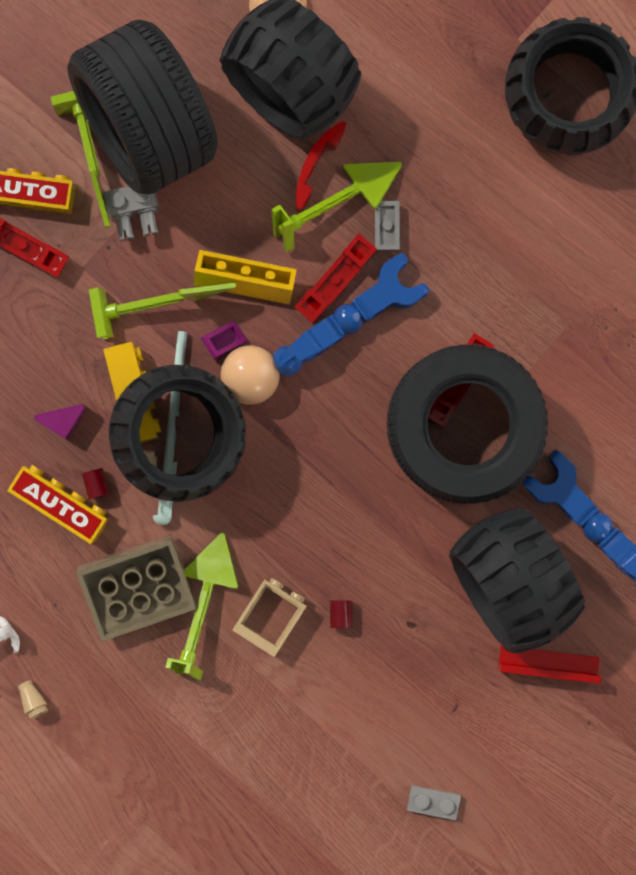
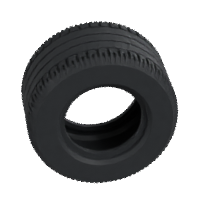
M139 19L131 21L85 47L76 50L71 55L67 71L80 108L106 156L121 178L133 191L145 195L154 194L187 174L205 166L214 158L218 147V140L206 102L184 60L168 37L155 24Z
M474 344L454 345L440 349L412 366L401 378L392 394L386 422L390 449L405 475L429 494L445 501L460 504H476L500 498V496L510 493L511 490L513 491L519 484H522L527 479L526 477L530 476L533 472V468L537 466L539 458L543 454V448H545L547 441L545 439L548 435L546 403L541 396L543 394L540 388L537 387V382L534 378L532 379V375L528 370H525L522 364L517 363L514 358L507 356L502 351ZM463 383L479 384L495 392L503 401L509 415V433L505 444L494 457L476 465H460L449 461L435 449L428 433V415L436 398L446 389Z

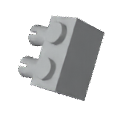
M129 186L104 191L108 216L112 221H116L119 241H126L125 233L128 240L135 238L130 220L131 217L140 216L143 236H150L149 228L152 235L159 233L154 215L155 212L160 211L156 192L145 195L133 191Z

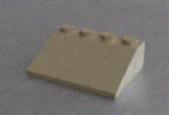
M172 534L80 565L76 571L101 642L196 609L181 557Z

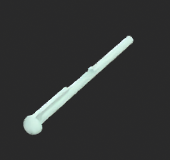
M178 331L174 365H184L187 332ZM171 391L162 470L163 473L176 475L177 462H173L176 442L175 419L176 417L180 418L181 392ZM159 499L158 515H153V520L156 524L164 526L171 521L173 501Z

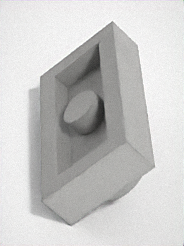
M381 201L378 208L375 209V247L377 251H400L399 201Z
M411 784L407 811L456 820L461 795Z

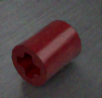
M103 468L82 473L89 500L110 495Z
M330 600V628H352V600Z

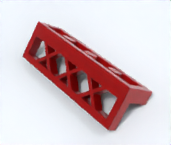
M500 645L497 670L500 672L601 684V676L598 675L600 657L539 649L510 653V651H506Z

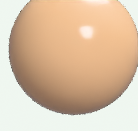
M247 345L233 350L225 358L221 367L220 377L232 393L235 394L239 403L254 405L266 401L273 395L279 384L280 373L272 354L261 347Z

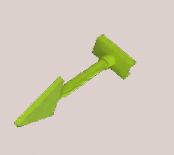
M74 91L51 96L52 105L57 116L73 112L74 118L77 119L105 228L110 227L104 189L99 179L100 170L89 124L80 108Z
M402 163L344 164L343 170L354 184L298 215L294 214L289 217L281 205L272 209L273 235L275 238L283 235L284 250L287 253L295 248L294 231L301 228L304 223L359 193L365 197L373 209H377L401 169Z
M236 283L178 290L179 293H171L120 305L117 303L108 305L104 289L98 287L89 289L97 338L103 337V340L114 338L111 319L119 318L120 315L171 305L185 299L198 301L235 289Z
M223 532L185 568L186 577L203 581V586L185 649L182 650L180 659L168 658L165 668L177 675L188 674L200 681L203 670L194 665L197 655L195 651L214 585L238 589L239 587L227 538Z

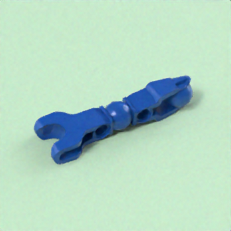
M400 253L384 263L378 275V283L352 300L351 304L339 306L333 316L330 315L311 329L305 331L294 343L279 347L274 352L273 357L280 375L292 376L297 374L304 363L320 356L345 338V335H352L362 328L363 323H367L387 308L393 306L403 309L410 308L423 299L430 291L427 284L420 283L415 287L407 288L401 285L397 278L398 272L408 262V257L405 253Z
M553 450L549 455V462L557 472L554 483L543 485L534 477L527 476V479L522 483L523 487L537 502L556 504L578 527L582 526L584 536L589 541L598 543L597 546L621 572L635 582L636 587V546L618 528H614L613 521L608 515L597 512L599 509L576 485L577 474L575 466L561 452Z

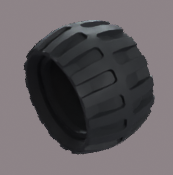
M268 0L254 8L232 31L219 60L223 73L241 97L275 128L299 140H305L318 134L342 115L353 99L362 76L358 67L359 63L350 52L346 43L316 13L307 9L296 0Z
M576 17L574 20L561 18L537 28L519 45L506 73L505 100L513 123L522 131L523 136L529 142L538 144L550 153L581 155L596 151L609 144L629 124L636 110V57L630 53V45L622 36L619 38L611 32L612 27L603 22L601 25L592 23L590 18ZM574 53L589 58L601 68L608 81L610 100L607 109L596 118L582 122L562 120L549 113L539 101L534 87V74L537 67L543 61L557 54Z
M189 365L162 366L137 377L124 389L117 399L109 423L111 453L123 476L141 492L166 501L182 502L195 500L220 488L237 469L246 445V421L235 394L215 375ZM171 391L184 392L197 398L209 411L214 425V441L207 458L194 470L180 475L163 473L151 464L142 450L139 434L145 411L155 399Z
M524 508L502 511L479 521L459 538L449 552L453 569L472 605L496 640L510 653L533 650L555 640L575 623L585 609L584 596L569 563L544 526L538 522L532 513L527 512Z

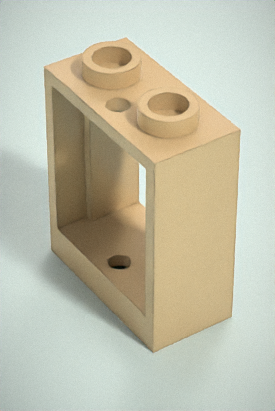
M271 578L270 581L264 579L232 630L275 657L307 605L303 603L305 598L294 591L291 594L282 590L284 585ZM266 588L298 607L276 643H273L244 624Z

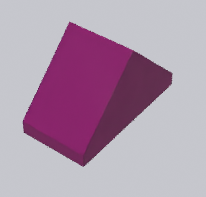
M234 321L200 338L216 362L247 342V339Z
M84 404L37 414L34 415V418L37 422L69 440L85 415L87 408Z

